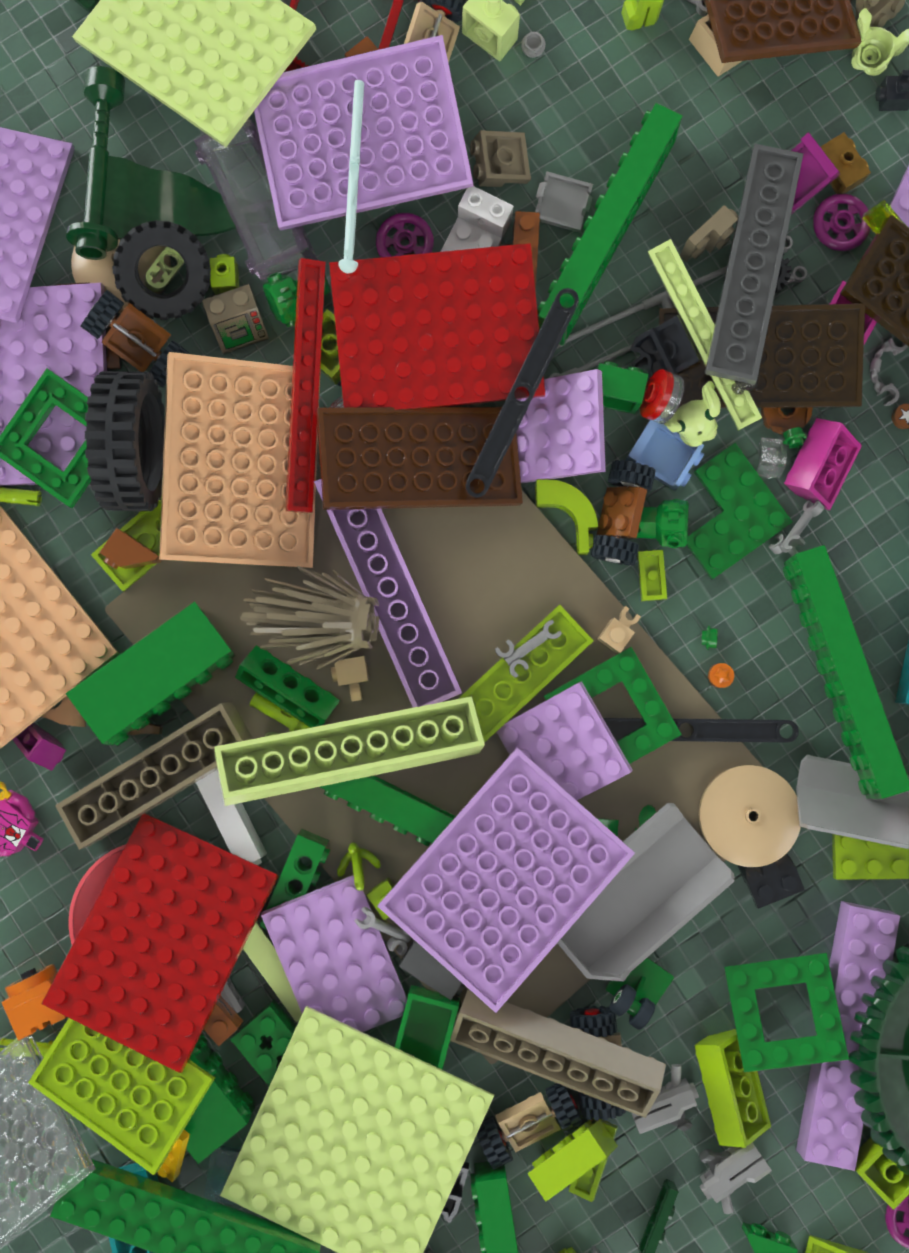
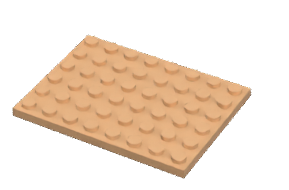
M174 352L167 354L159 560L313 568L315 483L313 513L286 511L293 366ZM317 425V438H316V457H315V477H314V481H316V471H317L318 425Z
M0 505L1 749L65 698L68 691L101 669L120 653Z

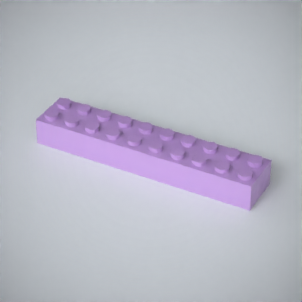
M321 479L314 481L323 501ZM382 509L327 510L363 594L366 597H376L378 599L379 606H374L375 616L380 617L379 631L412 707L440 703L461 694L462 691Z
M841 901L829 966L849 1056L852 1051L859 1050V1045L850 1040L851 1033L853 1031H861L862 1025L854 1020L855 1013L867 1011L868 1006L862 1002L861 997L863 993L874 995L876 989L871 984L870 980L876 975L884 978L887 975L883 970L882 964L887 959L893 960L900 915L889 910ZM849 1060L811 1064L796 1150L804 1161L855 1171L863 1129L861 1114L865 1109L857 1105L854 1100L855 1093L861 1090V1088L850 1082V1075L852 1072L859 1070V1066L849 1062Z

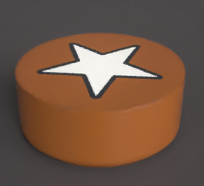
M909 404L898 406L892 413V422L899 429H909Z

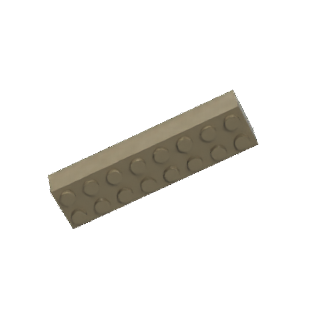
M233 702L221 703L55 806L79 850L86 848L216 771L215 746L251 740L253 737Z
M470 989L467 990L450 1039L454 1043L644 1118L648 1115L661 1091L666 1067L665 1063L657 1061L653 1057L644 1056L627 1047H621L608 1042L604 1038L595 1037L578 1028H572L559 1023L555 1019L546 1018L529 1009H523L510 1004L508 1001L495 1013Z

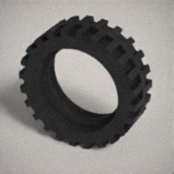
M102 371L95 377V383L91 385V396L87 400L88 412L85 414V421L87 422L85 431L87 449L85 450V455L88 458L87 471L91 477V488L95 491L94 497L105 510L153 511L158 506V501L162 497L165 408L161 400V390H158L159 384L149 372Z

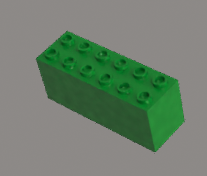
M193 602L68 691L66 695L102 744H116V746H119L130 738L128 734L135 729L139 731L150 723L149 718L153 715L158 714L160 716L172 707L170 705L171 702L176 699L182 700L190 695L193 686L198 683L203 685L213 678L211 673L218 668L224 670L234 662L232 658L236 655L196 602Z
M202 1033L189 1060L211 1074L215 1079L184 1128L190 1134L186 1149L198 1164L246 1126L255 1109V1102L252 1096L246 1091L243 1092L239 1087L237 1077L234 1073L228 1072L222 1065V1058L217 1052L211 1051L207 1046V1039Z

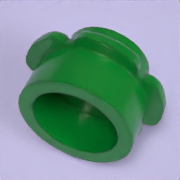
M802 427L792 428L783 433L784 440L782 442L784 445H789V448H796L804 444L807 435L803 432Z
M708 626L707 630H702V645H706L707 650L709 648H717L718 629Z

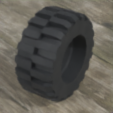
M155 220L140 224L122 238L115 251L114 265L112 267L115 284L122 294L121 297L125 302L130 303L149 318H160V320L180 318L184 314L192 312L202 302L208 291L211 269L206 250L198 238L181 225L165 220ZM155 246H167L181 255L187 272L183 285L177 291L170 294H157L149 290L142 283L138 273V264L141 256L148 249Z

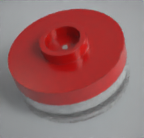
M664 369L656 371L646 384L643 401L639 407L641 416L659 424L668 422L677 411L684 392L683 378Z

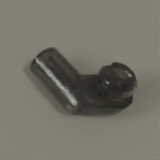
M758 373L755 385L734 381L735 383L731 386L732 391L737 395H742L745 390H754L758 385L760 373Z

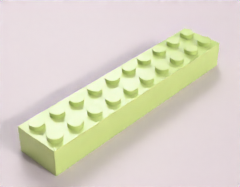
M471 696L215 746L214 749L224 805L228 806L475 755L481 752L485 744Z

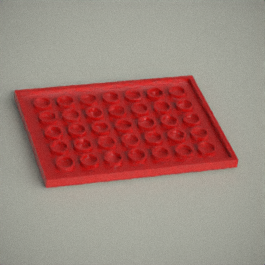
M531 243L354 260L358 262V268L350 274L341 271L338 262H329L344 408L393 407L395 410L505 401L539 333ZM544 376L533 398L545 397ZM518 387L514 395L516 399H525L529 397V392L525 387Z
M144 813L139 819L41 1004L182 1073L278 875Z

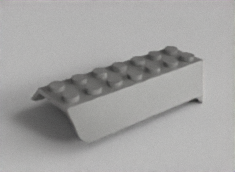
M806 755L801 760L796 786L800 827L909 849V791L884 799H867L866 795H863L859 789L858 781H860L857 771L853 770L851 763Z
M667 803L623 841L635 854L557 942L587 979L625 981L632 970L735 881L732 870L715 854L674 803Z

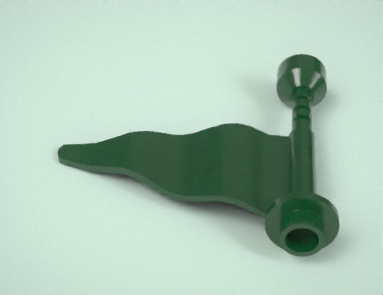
M104 66L91 67L85 72L84 96L95 106L92 147L89 149L84 217L83 222L73 223L66 230V238L69 243L76 247L75 251L79 256L90 260L104 259L108 251H112L118 246V239L122 240L134 227L149 221H170L185 227L195 236H210L244 226L268 224L270 221V211L264 206L222 195L185 174L156 170L125 158L109 156L107 146L110 110L124 102L125 78L118 71Z

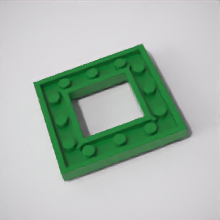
M46 368L1 433L0 458L65 505L73 508L91 483V477L87 471L88 458L85 455V450L87 449L86 440L64 471L28 445L55 406H58L86 426L85 414L88 412V396Z
M632 647L627 648L544 695L545 700H548L582 681L589 695L593 698L622 682L646 724L616 741L629 764L682 735Z
M827 953L724 967L744 1072L849 1060ZM806 983L817 1035L765 1042L755 989Z

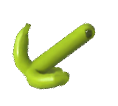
M352 842L348 848L349 852L344 855L339 864L337 875L342 877L352 860L354 884L356 890L362 891L365 884L362 858L367 859L377 869L381 868V864L373 853L359 848L357 843Z

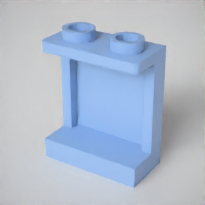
M657 417L654 420H649L625 461L638 462L641 465L653 467L656 470L654 478L671 489L676 490L680 485L684 487L692 475L689 473L692 465L697 466L704 456V453L701 452L704 444L697 447L688 446L682 441L679 433L671 432L664 424L660 423L662 418Z

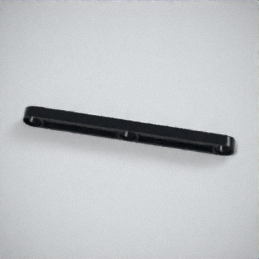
M565 288L559 291L467 479L466 491L472 497L477 498L485 495L578 306L579 297L573 289ZM563 294H570L573 297L574 304L572 307L565 308L561 306L560 297ZM518 387H525L528 390L529 397L527 400L518 401L515 398L514 392ZM480 479L483 481L484 490L481 493L476 494L470 490V482L472 480Z
M603 718L616 741L646 725L642 718ZM673 718L678 729L681 724L689 723L693 731L689 737L680 735L672 741L788 743L796 740L799 729L796 723L790 720ZM784 724H789L792 727L793 732L789 738H783L780 735V728Z

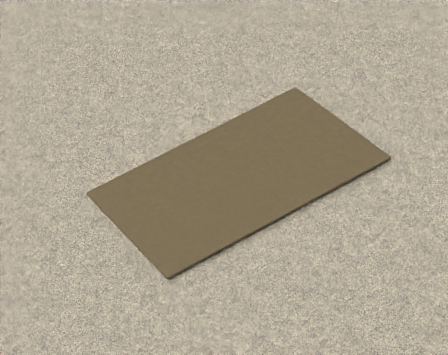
M319 439L317 445L316 481L321 479ZM316 487L313 568L304 569L312 572L315 571L322 575V572H325L340 582L333 574L334 569L363 594L327 510H323V501ZM523 491V503L520 506L382 509L462 691L461 694L445 701L458 699L501 659L496 654L495 648L498 647L502 653H507L509 646L505 641L510 640L515 646L559 604L594 641L510 720L546 701L544 695L617 655L596 639L611 619L616 618L619 621L620 612L624 606ZM162 560L161 563H157L131 587L108 604L105 612L134 645L190 604L196 602L236 656L232 658L234 662L224 670L218 668L211 673L213 678L203 685L198 683L191 688L192 693L181 701L195 718L200 717L221 703L232 701L253 739L265 737V734L269 732L286 733L289 732V728L254 707L249 706L256 691L237 680L235 676L242 661L256 645L261 647L266 644H278L269 643V640L272 637L289 636L249 635L251 632H254L253 629L257 626L246 625L247 622L242 621L240 617L243 612H254V608H251L249 606L250 603H246L243 600L246 598L255 599L257 596L268 597L267 595L253 593L251 589L278 593L272 590L275 586L274 584L267 583L266 578L315 591L319 590L305 585L303 580H308L330 590L333 589L300 572L297 567ZM627 611L626 618L628 620H633V617ZM638 622L631 625L629 628L635 633L622 651L629 647L633 648L671 717L674 719H721ZM379 630L376 641L370 642L373 646L372 649L360 648L343 658L366 656L370 681L360 683L363 700L352 702L349 685L338 686V681L333 682L331 667H335V663L333 664L332 662L317 669L318 664L341 652L298 666L300 661L288 664L304 677L310 678L316 685L331 692L340 700L334 713L325 725L413 708ZM297 646L266 648L263 650L269 651L274 657L287 664L289 659L315 652V649L324 646L304 650H296ZM622 682L592 698L603 718H642ZM683 723L679 727L681 736L689 737L692 734L693 729L689 723ZM496 732L484 743L485 745L479 754L375 776L457 816L510 755ZM670 741L630 764L633 770L631 773L577 801L596 818L619 820L618 838L622 842L635 831V828H639L638 817L644 806L652 805L655 807L656 812H658L667 803H674L685 819L706 842L700 829L698 816L700 800L706 787L716 776L730 768L744 765L763 766L742 742ZM320 787L264 798L296 837L300 830L304 829L329 840L327 848L330 849V853L325 864L320 862V865L335 882L353 875L352 860L347 866L345 874L342 877L337 875V869L342 858L349 852L350 843L355 842L359 848L373 853L380 861L381 868H375L367 859L362 858L365 881L363 890L365 895L387 877L396 885L429 847L416 841V835L410 832L404 835L394 830V824L386 820L384 823H380L370 818L371 813L364 809L358 812L348 807V801L342 798L334 800L324 795L325 790ZM754 811L749 813L751 821L755 820L754 816L756 813ZM367 897L371 910L376 918L400 929V927L390 917H388L386 920H383V918L380 916L376 908L373 906V904ZM381 932L382 937L386 942L392 937L386 933ZM411 937L410 941H409L408 943H406V944H407V950H408V948L410 947L411 943H412L413 940H414L412 937ZM556 944L507 1001L510 1004L523 1009H529L547 1018L590 979L585 977L563 949ZM397 945L393 951L399 956L400 959H402L403 956L399 955L396 951V949L399 946ZM420 981L426 989L436 991L430 986ZM466 986L459 996L454 995V997L460 998L455 1023L468 990ZM482 1054L490 1064H495L498 1061L495 1058Z

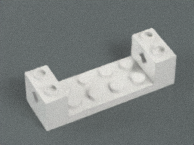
M475 186L467 188L458 205V218L440 252L499 246L512 221L514 206Z

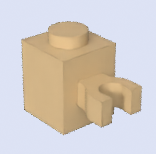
M624 606L621 610L619 621L616 618L611 619L596 639L616 654L622 652L635 633L629 627L637 623L641 616L636 614L633 620H628L626 612L630 608Z
M366 656L337 661L335 667H331L333 682L338 681V686L349 685L352 702L363 700L360 683L370 681Z

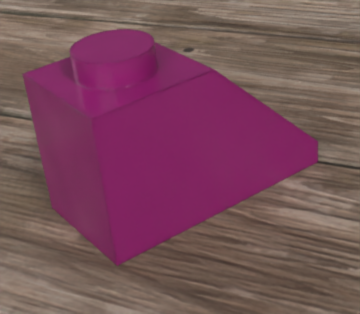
M34 722L12 739L27 760L51 771L61 762L64 753L67 751L58 739Z

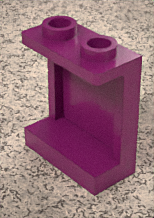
M809 132L801 138L802 142L791 150L803 153L791 215L840 175L838 169Z

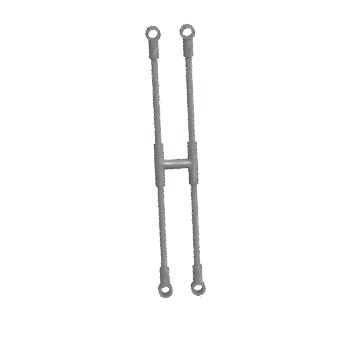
M788 235L785 241L788 247H784L783 253L787 252L793 245V240ZM727 266L694 280V285L697 286L725 274ZM803 266L795 267L789 273L791 277L786 285L792 282H802L807 276L806 268ZM796 271H799L802 274L801 278L795 275ZM667 290L642 301L637 306L570 334L564 346L567 342L640 310H647L658 304H661L663 308H674L670 301L671 298ZM632 345L582 367H575L561 374L553 373L549 378L588 371L597 367L599 363L604 364V362L631 352L630 348Z

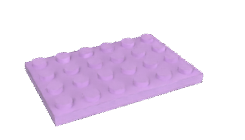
M353 875L261 912L264 924L302 1013L305 1007L308 1006L361 1032L403 1016L407 996L381 932L372 927L361 929L354 922L355 919L360 921L366 919L367 915L361 910L362 907H367L370 910L371 907L364 890H356Z

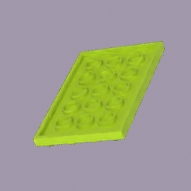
M68 1018L28 1083L152 1175H155L215 1077L189 1059L183 1072L179 1073Z

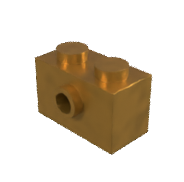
M845 132L821 146V149L840 172V175L830 183L836 194L847 193L863 183L871 173L867 161L861 158L856 150L855 143L847 137Z

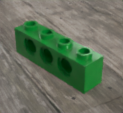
M257 645L242 661L235 676L237 680L310 728L325 725L340 702L331 692L322 689L310 678L304 677L290 665L283 663L269 651L260 649Z
M304 829L300 830L267 910L308 893L311 885L316 886L321 872L317 871L320 862L325 864L330 853V849L327 848L328 839ZM301 857H309L312 865L305 866L301 862ZM291 880H299L303 888H295ZM262 919L260 927L267 929Z

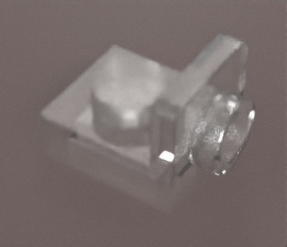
M761 438L759 443V465L756 470L759 476L767 478L781 477L787 464L786 444L784 445L782 442L783 440Z

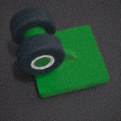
M647 957L629 973L625 981L610 980L605 989L614 996L610 1004V1010L618 1016H622L627 1012L630 1014L629 1024L637 1030H641L653 1016L656 1004L674 979L673 975Z

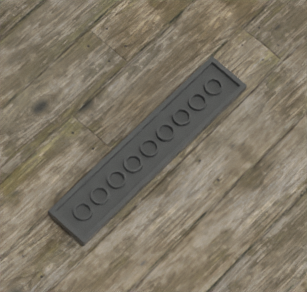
M754 144L704 374L755 385L757 381L803 153Z

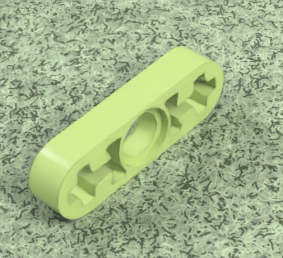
M166 246L148 269L144 281L149 290L153 292L163 291L185 262L177 251ZM168 255L175 257L177 265L175 267L167 266L164 263V257ZM160 270H162L164 273L160 282L153 283V277H156Z

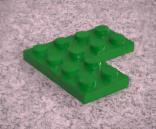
M736 443L694 472L722 511L690 534L687 540V547L711 580L793 523Z

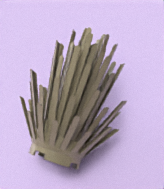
M297 566L300 572L333 590L308 580H303V583L319 591L266 578L267 583L274 584L275 587L272 590L278 593L251 589L253 593L267 595L268 597L257 596L255 599L246 598L243 600L246 603H250L249 606L251 608H254V612H243L240 617L242 621L247 622L246 625L257 626L253 629L254 632H251L249 635L289 636L272 637L269 643L278 644L262 645L260 649L297 646L296 650H304L324 646L315 649V652L289 659L287 664L300 661L298 665L300 666L341 652L318 664L317 669H320L332 662L333 664L360 648L372 649L373 646L370 642L377 639L380 617L375 616L374 606H379L378 599L376 597H366L334 569L333 574L340 582L325 572H322V575L315 571H308Z

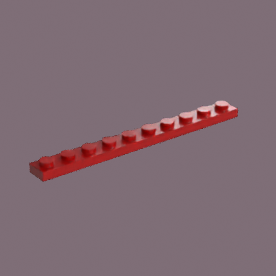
M300 258L298 264L286 511L313 513L326 262Z

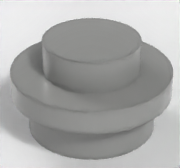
M538 32L528 33L522 39L521 48L523 53L531 58L539 57L545 50V39Z

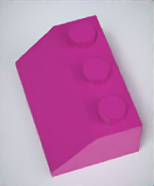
M816 418L802 448L797 454L791 470L787 474L784 484L794 494L810 500L814 504L816 501H820L824 509L831 510L862 445L842 423Z

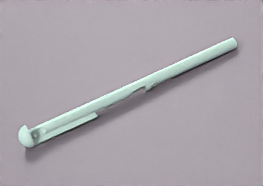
M361 80L354 82L344 259L338 262L341 271L347 274L355 272L358 268V262L353 260L364 98V82Z

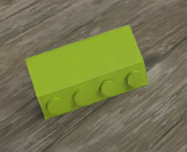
M736 1029L709 1035L694 1046L719 1145L746 1148L771 1127L758 1071L744 1072Z

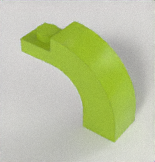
M549 479L536 480V507L558 508L566 512L575 524L577 554L587 555L589 549L593 548V534H589L588 531L598 528L597 516L588 498L580 490L566 482Z

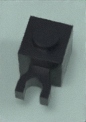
M902 70L899 76H886L880 86L877 87L875 98L876 101H879V111L909 110V70Z

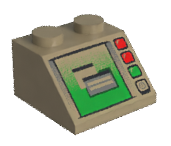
M249 284L202 300L210 325L223 354L269 339L254 293Z

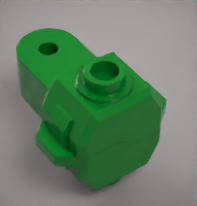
M281 272L273 273L267 277L268 282L263 284L267 302L276 320L285 324L286 327L294 326L296 321L298 279L294 280L291 277L282 275ZM326 275L324 296L331 292Z
M663 500L658 507H643L637 538L657 539L661 546L670 548L685 547L688 540L689 503L687 500Z

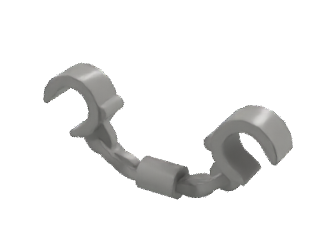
M893 339L885 342L882 345V349L875 353L870 366L871 380L874 383V390L877 392V396L884 391H889L892 394V400L885 403L884 406L894 404L899 398V391L893 383L885 386L878 381L877 373L880 372L882 362L879 358L882 356L883 351H891L895 356L908 348L904 343L902 347H897Z

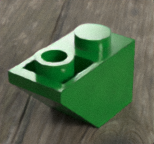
M743 1222L742 1229L754 1253H797L798 1249L788 1234L781 1231L773 1233L767 1231L764 1226L758 1223L750 1225Z

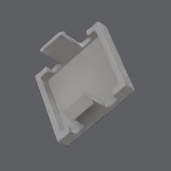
M546 171L544 182L539 183L536 194L538 204L535 212L540 213L539 222L580 233L585 212H589L593 197L590 194L593 184Z

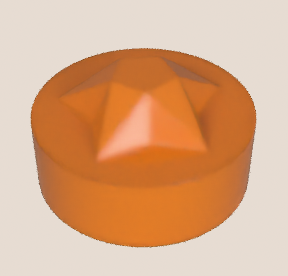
M715 664L708 672L709 682L717 688L728 687L734 680V671L728 664Z

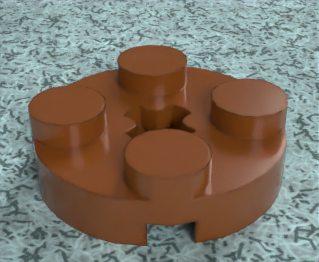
M761 408V415L767 429L783 435L789 429L803 428L811 418L812 408H790L793 412L788 415H784L781 408Z

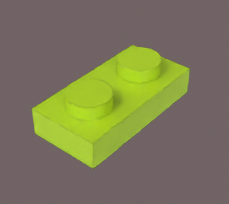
M663 550L638 552L641 602L666 600L667 589Z

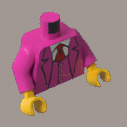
M0 782V789L3 790L0 792V857L20 852L24 846L37 851L44 838L33 832L38 824V819L35 817V811L29 799L13 790L7 791L6 784Z

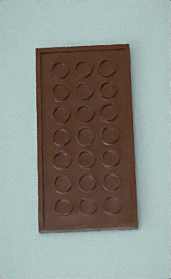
M393 407L318 408L317 425L323 510L520 506L523 500L517 434L515 433L488 491L482 497L476 498L469 495L466 491V482L502 407H431L395 410ZM480 479L472 480L470 482V490L476 494L481 493L484 490L483 481Z

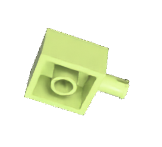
M468 0L463 6L462 33L500 62L518 40L520 14L512 4H506L502 0Z

